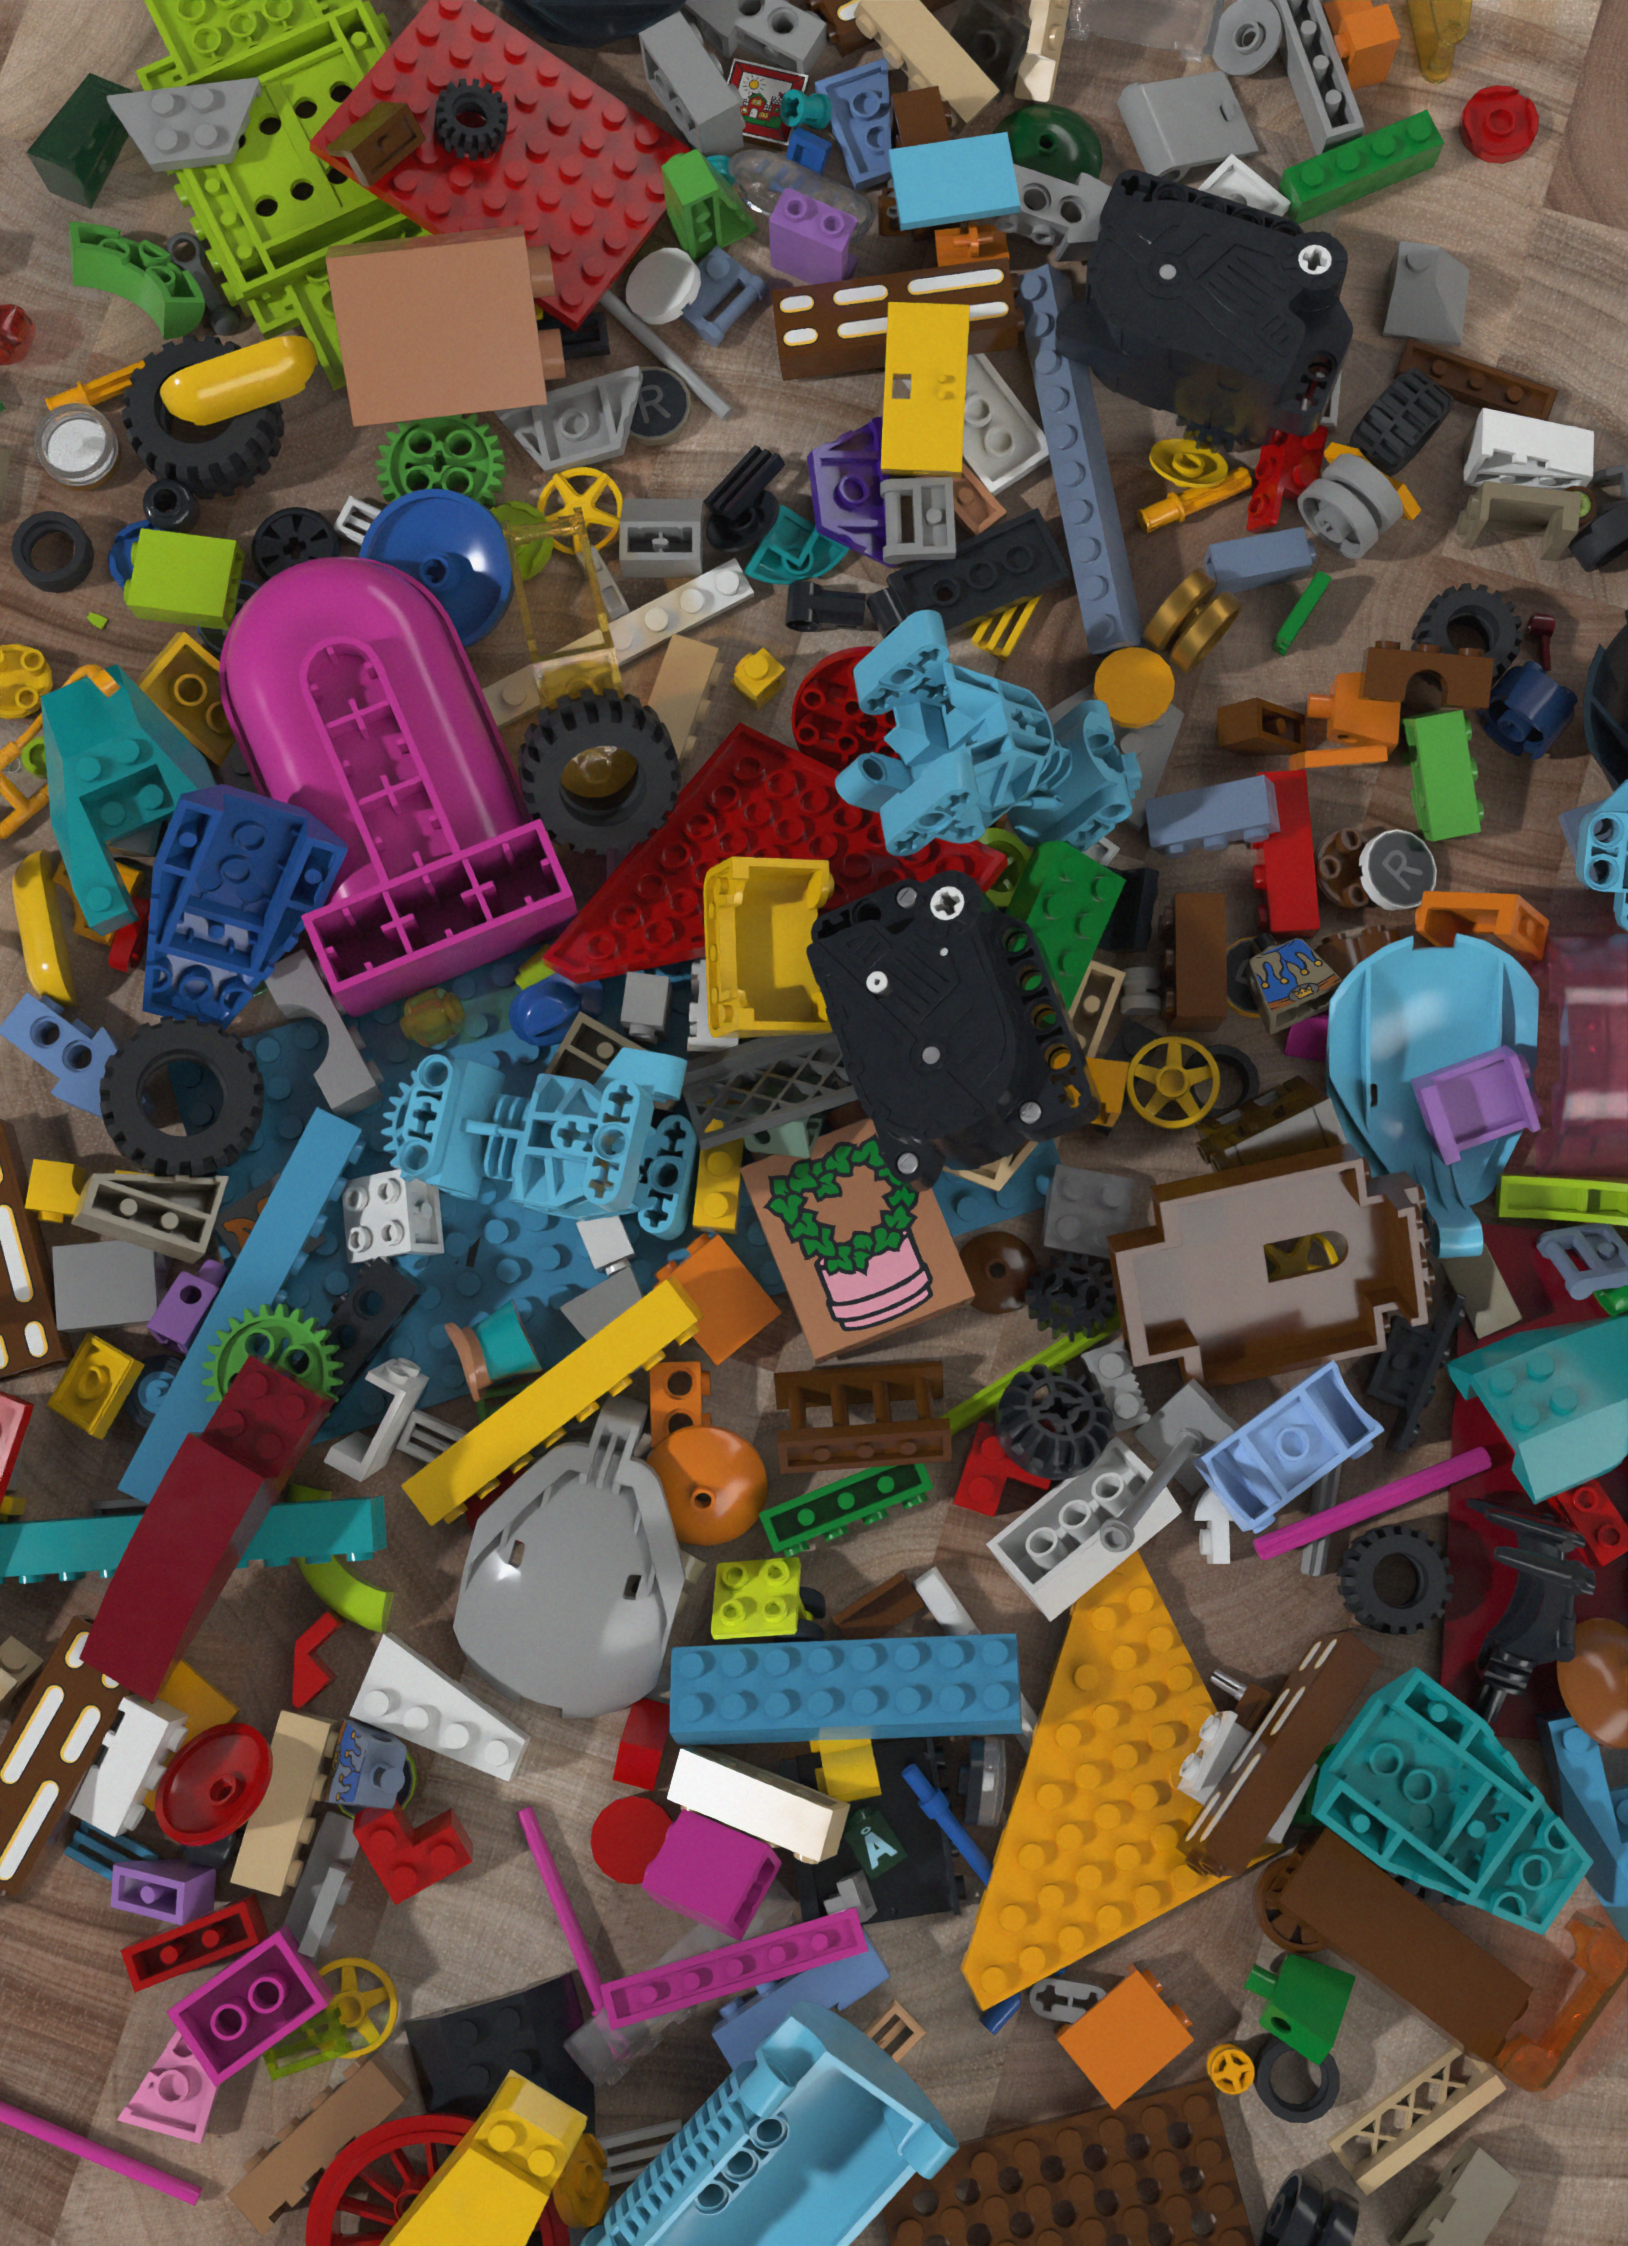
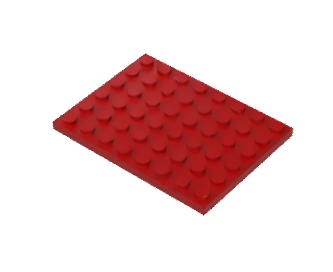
M429 0L310 141V152L433 235L523 225L526 247L549 245L555 296L533 298L534 304L575 332L666 216L667 209L661 166L678 153L692 151L691 148L474 0ZM466 78L467 85H472L473 78L479 79V87L484 88L486 82L493 86L492 95L499 91L503 95L502 102L506 101L508 106L507 114L509 115L505 141L503 144H500V150L496 154L491 150L490 157L484 160L481 153H478L477 161H470L469 153H464L463 159L457 158V149L454 148L451 153L447 152L444 149L445 141L439 143L437 132L434 130L436 102L439 99V94L442 89L446 91L447 85L451 82L458 88L459 79ZM379 102L408 104L426 140L373 186L361 185L346 157L329 155L326 146ZM462 112L456 116L459 123L470 128H479L487 123L484 117L475 112Z

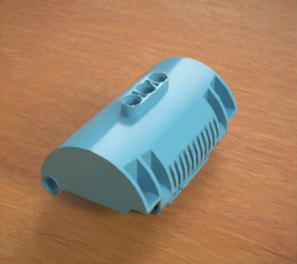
M798 2001L787 2011L785 2019L776 2029L758 2043L755 2051L756 2060L744 2061L735 2068L606 2213L604 2225L593 2228L582 2239L580 2246H849L915 2172H918L926 2179H932L958 2151L959 2144L949 2126L925 2093L895 2060L853 2024L825 2007L808 2001Z

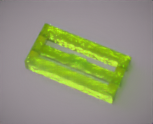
M339 2007L311 2017L283 2039L326 2023L329 2025V2030L272 2050V2047L262 2053L271 2081L345 2055L354 2049L352 2042H347L345 2034L348 2031L346 2025H341L339 2017L342 2014ZM331 2039L335 2042L336 2046L278 2067L277 2059Z

